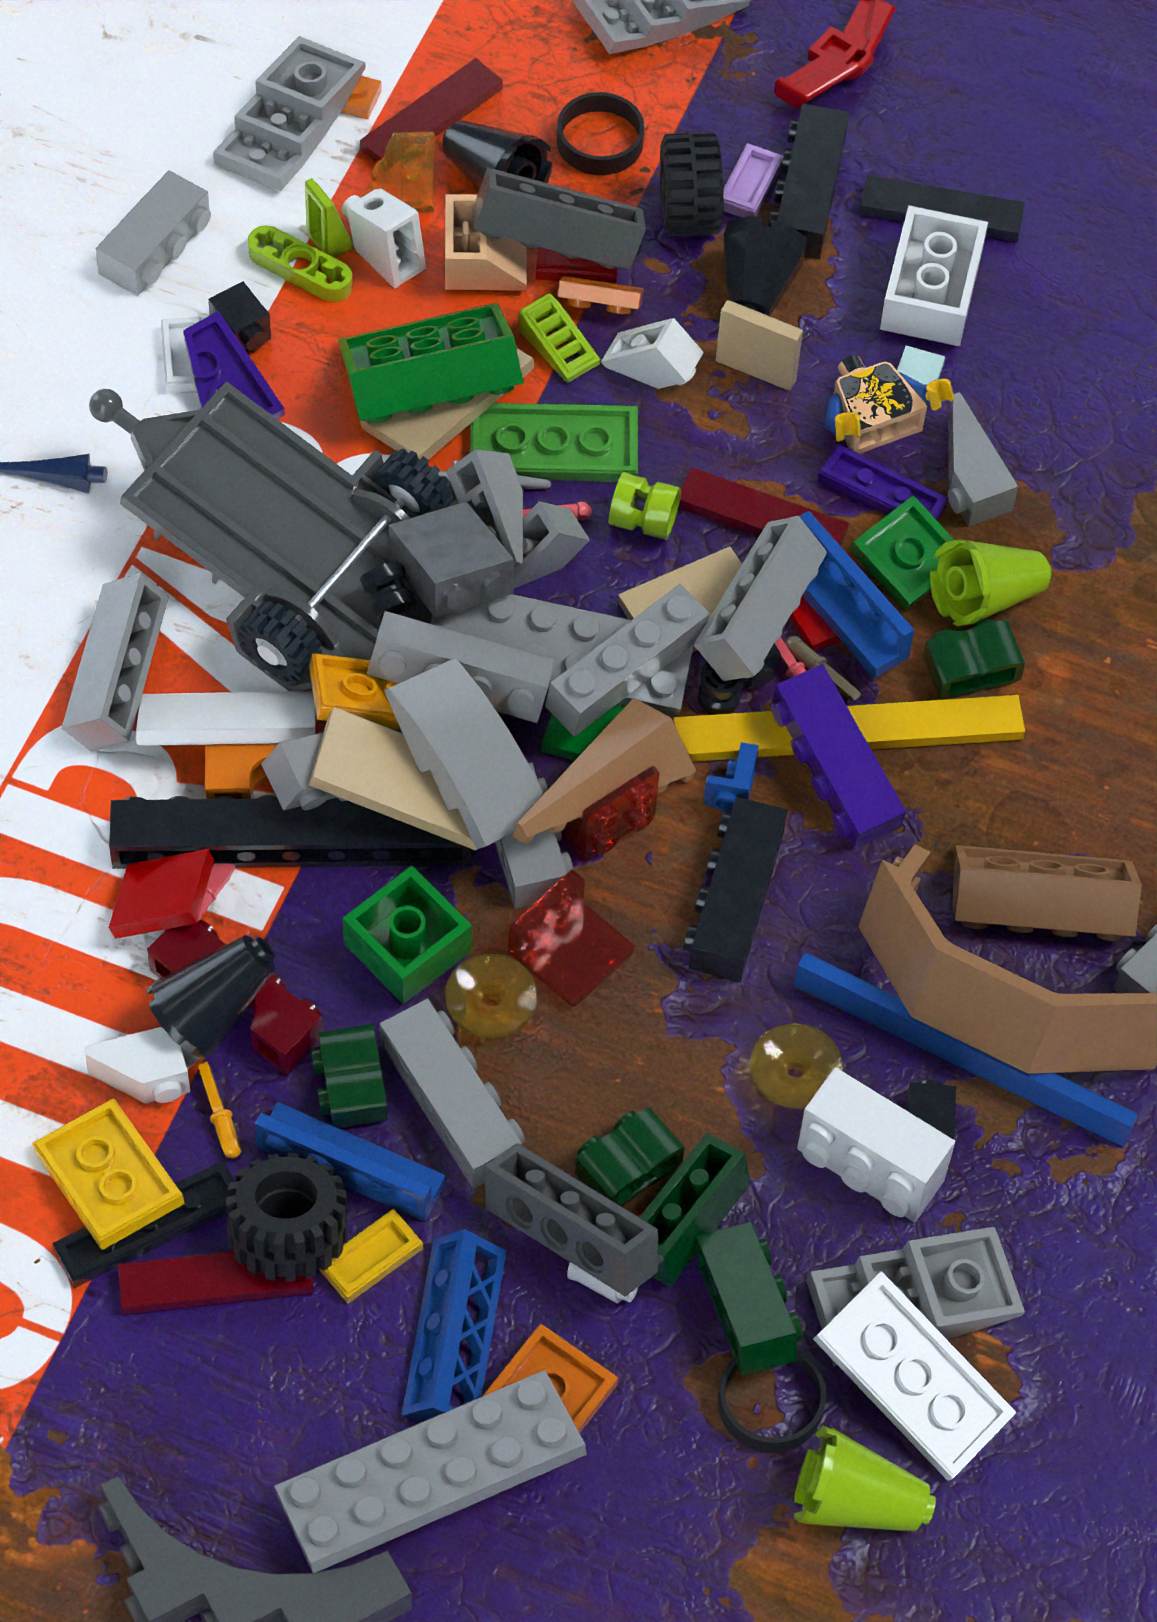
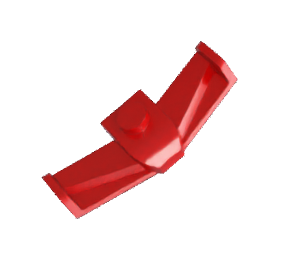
M860 0L844 32L830 26L809 48L807 60L811 62L786 78L780 77L776 80L774 87L775 95L799 109L802 107V104L808 103L811 99L842 80H852L861 76L873 64V54L896 7L884 0Z

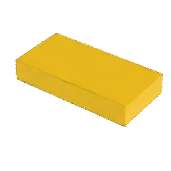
M392 1209L343 1245V1252L339 1258H332V1265L325 1271L320 1268L319 1270L349 1304L423 1249V1242L395 1209Z

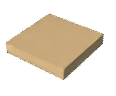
M727 300L720 314L716 361L791 391L797 378L803 330Z

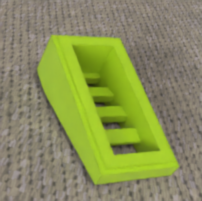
M313 178L306 180L304 187L307 235L320 251L332 257L349 251L353 248L352 239L334 203Z
M551 293L520 310L518 315V331L567 384L600 365L598 355ZM555 328L557 329L555 333L547 337L546 334ZM566 341L569 342V344L558 350L555 348ZM577 352L581 355L568 364L565 362L566 358Z

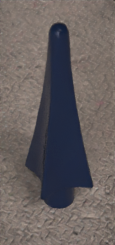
M89 453L45 460L0 462V473L33 478L89 494L90 482L106 483L108 476L106 466L91 465Z

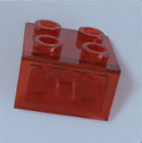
M654 766L649 767L584 809L582 819L577 818L567 822L561 834L584 861L597 853L602 855L609 852L616 846L620 838L632 830L635 832L641 831L652 822L656 812L659 771Z
M573 869L509 925L508 953L565 1002L575 1007L634 953V945L585 904V880Z

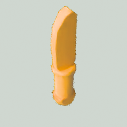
M207 1061L199 1064L198 1068L213 1110L210 1122L215 1126L226 1158L235 1159L241 1154L242 1150L232 1121V1111L224 1109L211 1067Z

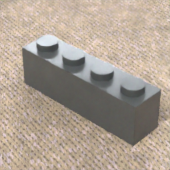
M488 167L472 209L474 230L480 231L487 237H504L519 241L528 248L537 249L542 247L557 251L567 258L576 259L580 257L592 260L609 269L617 267L626 270L631 269L646 230L642 208Z

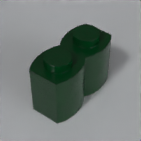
M982 620L974 624L968 631H953L951 629L939 631L926 641L923 655L940 700L967 696L981 689H995L1010 685L1022 679L1025 667L1022 654L1011 627L1006 620Z
M373 1024L318 1032L320 1047L311 1048L314 1073L315 1075L324 1074L326 1087L317 1089L321 1116L331 1115L332 1126L336 1128L388 1120L386 1096Z
M650 1107L638 1113L635 1111L626 1113L616 1122L614 1132L602 1138L594 1136L588 1139L577 1152L578 1156L576 1157L575 1166L577 1176L585 1185L621 1207L632 1201L646 1187L665 1178L683 1162L685 1147Z

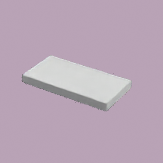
M313 691L142 694L136 726V741L139 746L279 743L316 734V708Z
M882 1271L813 1338L947 1481L953 1479L1016 1413Z

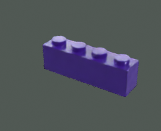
M821 664L776 684L773 700L770 704L773 717L780 727L786 726L792 737L791 747L795 757L801 764H807L813 775L811 782L815 793L821 801L827 800L834 812L832 820L838 834L843 839L848 837L851 845L856 849L901 828L906 811L824 665Z

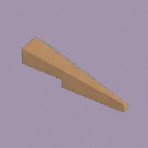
M633 698L517 822L513 838L528 844L532 841L534 835L548 829L554 833L562 831L569 821L577 818L588 821L632 804L638 795L650 790L658 794L666 791L671 782L682 779L685 783L691 781L694 778L696 768L672 718Z

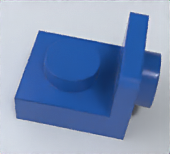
M741 742L738 759L729 758L726 778L712 775L707 776L704 794L705 805L713 806L720 811L732 812L736 796L750 800L756 772L758 745Z

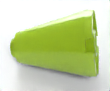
M958 539L945 542L936 551L934 558H939L937 570L930 571V586L933 600L943 617L950 616L956 621L952 623L956 626L972 625L1044 592L1049 585L1052 571L1045 556L1038 551Z
M822 1426L817 1430L814 1437L823 1440L818 1451L808 1448L794 1498V1503L803 1505V1511L794 1513L796 1521L810 1525L914 1532L919 1529L921 1524H929L934 1513L936 1497L930 1495V1485L834 1428Z

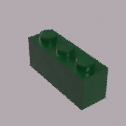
M706 1132L639 1217L658 1229V1272L652 1276L654 1279L671 1287L697 1254L696 1236L715 1231L750 1186L745 1152Z
M751 1222L696 1236L697 1266L741 1376L796 1362L797 1341L803 1339L802 1328L796 1312L788 1313L786 1308L787 1294L782 1277L780 1275L773 1276L769 1267L772 1265L771 1253L765 1238H757Z

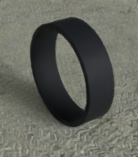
M604 92L581 95L566 104L559 114L557 121L558 151L570 166L581 172L592 175L619 173L632 166L641 155L645 128L643 117L634 104L621 96ZM601 111L613 113L626 119L635 128L638 138L631 147L621 153L611 156H593L585 154L569 144L564 137L563 130L577 116Z
M797 1349V1361L791 1364L800 1368L812 1381L817 1392L818 1411L805 1428L786 1437L771 1438L760 1436L750 1432L738 1423L731 1414L725 1397L726 1385L731 1376L738 1370L734 1358L726 1366L721 1378L718 1394L719 1414L728 1432L744 1446L764 1453L786 1452L804 1444L817 1430L825 1408L826 1386L817 1365L799 1349Z

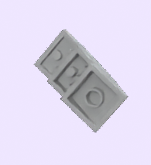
M573 0L572 2L608 53L613 54L650 46L695 31L749 6L751 0Z
M298 36L255 81L256 94L234 116L235 129L213 151L214 164L282 191L303 167L328 133L366 69L365 62Z
M453 658L385 689L384 692L420 773L428 770L431 771L448 811L456 808L459 809L476 849L485 847L513 833L517 822L542 797L543 792L509 729L484 692L458 659Z
M995 1227L910 1240L903 1249L859 1256L854 1265L812 1271L806 1279L821 1329L881 1271L947 1340L1020 1317L1025 1312ZM832 1360L833 1366H837V1364Z

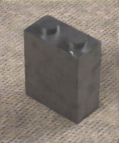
M467 501L389 524V560L391 562H400L405 573L404 579L435 618L514 593V558Z

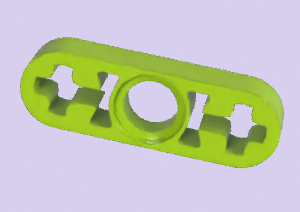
M263 225L256 227L250 232L248 236L249 257L252 262L328 302L343 301L352 293V271L347 264L274 226ZM296 258H305L311 262V265L305 269H294L289 263Z

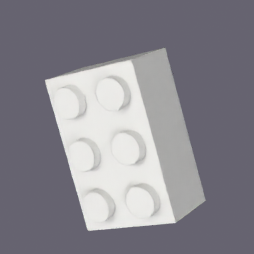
M908 205L885 296L880 330L960 346L981 260L988 222Z
M835 1067L805 1108L797 1149L802 1152L804 1158L811 1164L820 1168L826 1167L841 1176L843 1182L857 1192L865 1191L881 1201L882 1206L891 1214L897 1217L905 1216L911 1221L916 1222L945 1181L956 1141Z

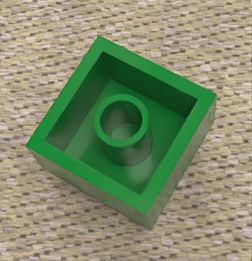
M411 865L343 917L344 945L402 1004H405L472 951V925Z

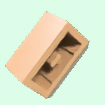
M446 194L445 290L526 291V246L522 245L519 241L504 237L490 238L480 231L474 230L472 209L477 195Z

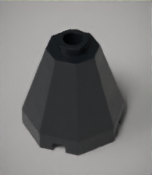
M755 216L727 221L723 237V254L728 301L770 316L803 266L807 237L780 221L773 220L771 227L761 226L762 218Z

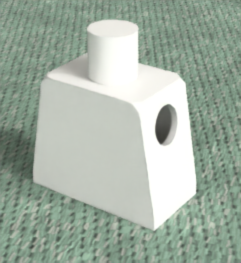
M375 189L362 198L353 195L344 202L342 214L349 219L355 250L392 287L397 288L426 269L418 211L383 189Z

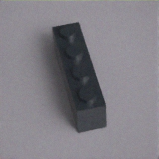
M802 104L799 120L791 119L788 142L794 143L793 149H785L781 172L787 173L786 180L778 179L774 203L780 204L779 211L771 210L768 227L772 226L773 220L786 223L807 237L805 257L820 259L846 139L849 112Z
M736 796L732 812H723L717 837L724 838L720 850L712 848L706 874L712 875V880L709 887L701 886L695 906V912L701 913L698 925H689L683 950L691 952L689 969L737 982L742 981L784 836L788 809Z

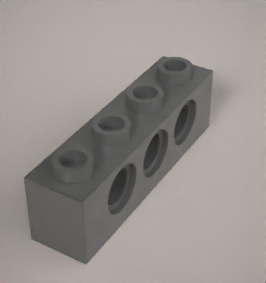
M516 1143L484 1166L485 1204L487 1210L626 1297L658 1272L657 1228L530 1150Z

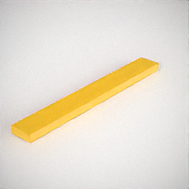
M1019 695L847 706L871 750L1023 740L1025 735ZM771 711L674 717L673 719L674 725L692 762L729 758L738 759L741 742L758 745L757 757L794 755L791 747L792 737L786 726L780 727L777 724Z

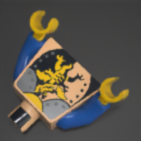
M849 356L838 365V371L842 377L835 381L834 394L827 400L824 426L827 431L836 435V441H843L845 438L848 449L859 454L923 431L927 405L931 406L932 410H938L941 408V401L952 402L955 400L951 381L948 379H936L928 384H922L902 372H898L891 363L881 362L866 368L859 356Z

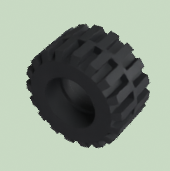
M714 132L665 134L660 145L661 205L664 228L669 236L718 234L721 229L724 212L723 169L720 143Z
M277 1153L268 1155V1160L262 1162L256 1159L250 1162V1170L241 1169L235 1175L236 1182H230L228 1197L226 1198L228 1244L230 1251H234L237 1262L240 1265L247 1263V1271L254 1275L263 1272L265 1273V1279L274 1281L277 1277H285V1282L296 1281V1276L304 1275L307 1279L315 1276L316 1269L318 1268L325 1271L332 1265V1258H339L347 1238L346 1190H343V1181L340 1176H333V1168L328 1164L319 1166L317 1158L307 1156L305 1159L299 1158V1153H288V1157H279ZM281 1215H296V1216H299V1217L290 1218V1219L275 1218V1217L281 1216Z

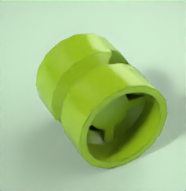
M623 472L612 499L608 520L609 525L631 531L640 526L643 534L667 540L677 515L681 488L658 481L653 486H649L646 478ZM639 501H646L643 511L637 509Z

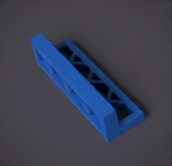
M810 511L799 516L827 551L818 568L817 576L809 583L802 596L874 679L907 660L910 655L914 629Z
M277 1102L270 1116L261 1112L255 1122L258 1149L270 1154L278 1153L279 1157H288V1153H299V1158L305 1159L307 1156L317 1158L319 1166L328 1164L333 1168V1176L339 1175L344 1187L424 1222L446 1183V1175L279 1102Z
M465 1229L433 1239L401 1415L415 1423L434 1418L455 1409L449 1403L452 1386L458 1383L463 1394L464 1404L482 1397L506 1250ZM476 1252L489 1258L486 1277L483 1279L480 1278L474 1265ZM473 1294L480 1309L478 1321L474 1324L466 1308L468 1296ZM464 1338L472 1352L471 1364L467 1368H465L458 1352L460 1341Z

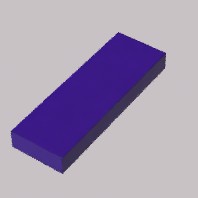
M840 444L837 445L818 473V482L885 515L890 514L913 495L937 521L948 506V497Z

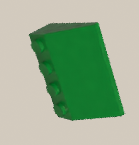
M498 302L338 339L359 421L368 420L369 423H379L389 420L394 413L407 410L413 414L423 413L432 409L433 404L449 401L451 404L466 403L474 398L473 395L489 391L493 395L505 394L514 390L515 385L524 384L514 335Z

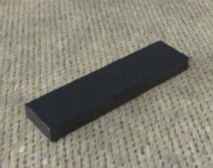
M867 175L860 215L904 222L909 205L988 222L987 237L1018 242L1025 202Z
M221 1161L175 1183L183 1194L185 1204L104 1250H101L86 1227L53 1242V1249L73 1287L76 1288L117 1268L118 1264L130 1262L226 1215L228 1187L230 1182H235L224 1161Z

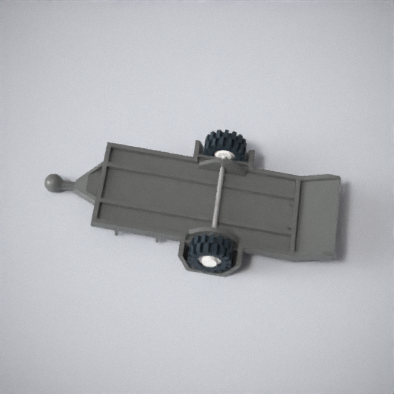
M227 381L200 410L144 418L141 421L123 408L122 399L116 391L103 388L92 394L89 400L91 415L100 422L109 423L113 421L131 435L130 439L144 469V472L123 493L120 504L154 529V539L156 541L161 536L165 537L213 573L212 583L216 585L219 580H222L244 597L226 618L235 649L242 657L288 691L312 689L309 670L312 654L371 660L382 620L376 619L372 610L374 601L371 594L364 591L360 577L377 566L391 562L389 560V526L387 524H393L446 508L453 501V496H451L453 493L452 487L446 486L449 481L446 476L438 475L440 469L436 465L432 468L428 465L429 460L423 456L421 459H418L416 452L410 451L407 453L406 449L394 451L383 462L382 455L374 450L356 472L351 475ZM403 578L405 587L412 590L417 602L412 608L399 615L431 624L433 614ZM497 712L502 719L505 714Z

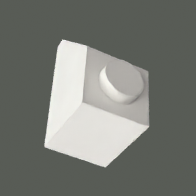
M674 318L619 332L601 363L610 370L660 389L676 384L683 385L694 376L696 372L695 367L704 352Z
M162 1027L83 1046L90 1076L145 1104L154 1101L159 1103L171 1102L178 1099L182 1094L190 1092L188 1071L181 1046Z

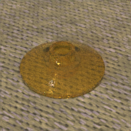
M482 954L464 961L452 972L446 985L445 1000L450 1016L462 1029L476 1036L496 1038L516 1032L529 1021L536 1007L537 989L530 972L518 961L500 954ZM487 999H495L499 1005L486 1006L483 1002Z
M797 1023L780 1025L766 1032L756 1043L750 1061L752 1079L758 1090L775 1104L792 1109L806 1108L835 1067L843 1071L842 1057L833 1040L815 1027ZM798 1069L803 1073V1076L793 1077L787 1074V1071Z

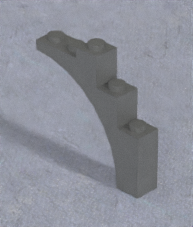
M119 1476L101 1484L104 1503L98 1505V1509L109 1531L113 1532L119 1529L126 1544L120 1547V1551L131 1573L134 1574L127 1578L131 1596L124 1599L134 1622H182L205 1609L207 1610L200 1613L203 1622H388L412 1609V1593L388 1551L351 1566L313 1574H270L236 1568L199 1554L167 1534L138 1506Z

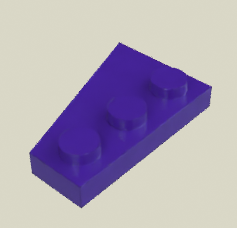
M219 311L183 330V338L201 408L227 381L276 419L285 415V408Z

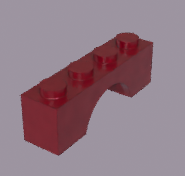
M198 920L196 924L167 929L147 948L150 971L159 978H162L227 944L221 941L213 927L203 920ZM272 974L250 1004L255 1014L250 1027L252 1050L287 1076L311 1051V1048H314L319 1043L318 1032H323L322 1015L312 1002L305 998L299 1000L289 993L283 981L275 974Z

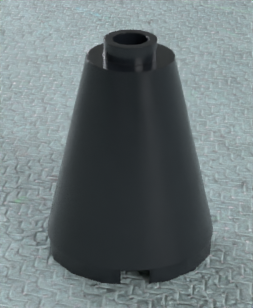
M464 120L454 123L443 135V153L478 189L481 187L487 167L544 183L549 181L552 172V162L547 160V151L551 152V149L545 141L537 136Z
M244 935L156 980L146 989V994L154 995V999L148 1003L161 1027L178 1045L187 1040L196 1047L190 1054L197 1058L206 1059L218 1049L275 971V965L272 961L276 957L270 945L261 937L253 939L248 935Z

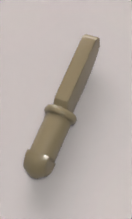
M791 636L786 639L785 644L792 655L798 661L803 662L809 670L823 664L841 694L852 702L861 696V693L826 664L827 660L825 657H820L802 639L797 636Z

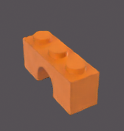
M279 743L205 745L206 799H214L218 796L252 799L255 788L262 782L269 780L262 767V762Z

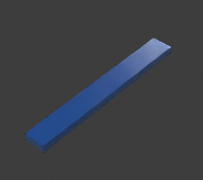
M804 953L797 966L794 987L1122 1147L1125 1146L1138 1116L1136 1112L1056 1073L1028 1074L912 1018L899 997L808 953Z

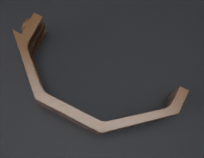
M914 844L904 859L898 856L893 864L884 860L881 861L858 927L912 1018L1028 1074L1150 1070L1156 1068L1157 993L1060 994L1049 991L955 946L943 936L916 893L921 878L916 876L929 859L931 851Z

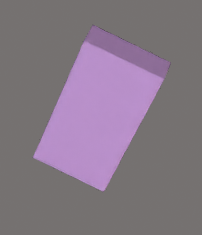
M747 143L723 189L724 211L742 218L748 216L757 217L781 170L783 155Z

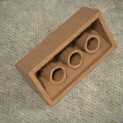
M955 845L952 910L955 921H962L963 926L973 929L988 928L989 924L1007 925L1006 928L1008 930L1018 933L1033 932L1034 928L1051 929L1053 934L1063 937L1078 936V932L1096 933L1098 938L1108 941L1123 940V936L1136 937L1142 883L1133 861Z

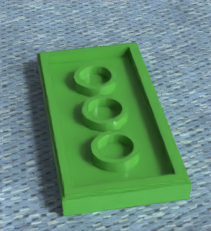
M494 403L471 423L470 452L474 449L509 453L515 471L520 476L552 481L618 482L623 472L638 476V406Z

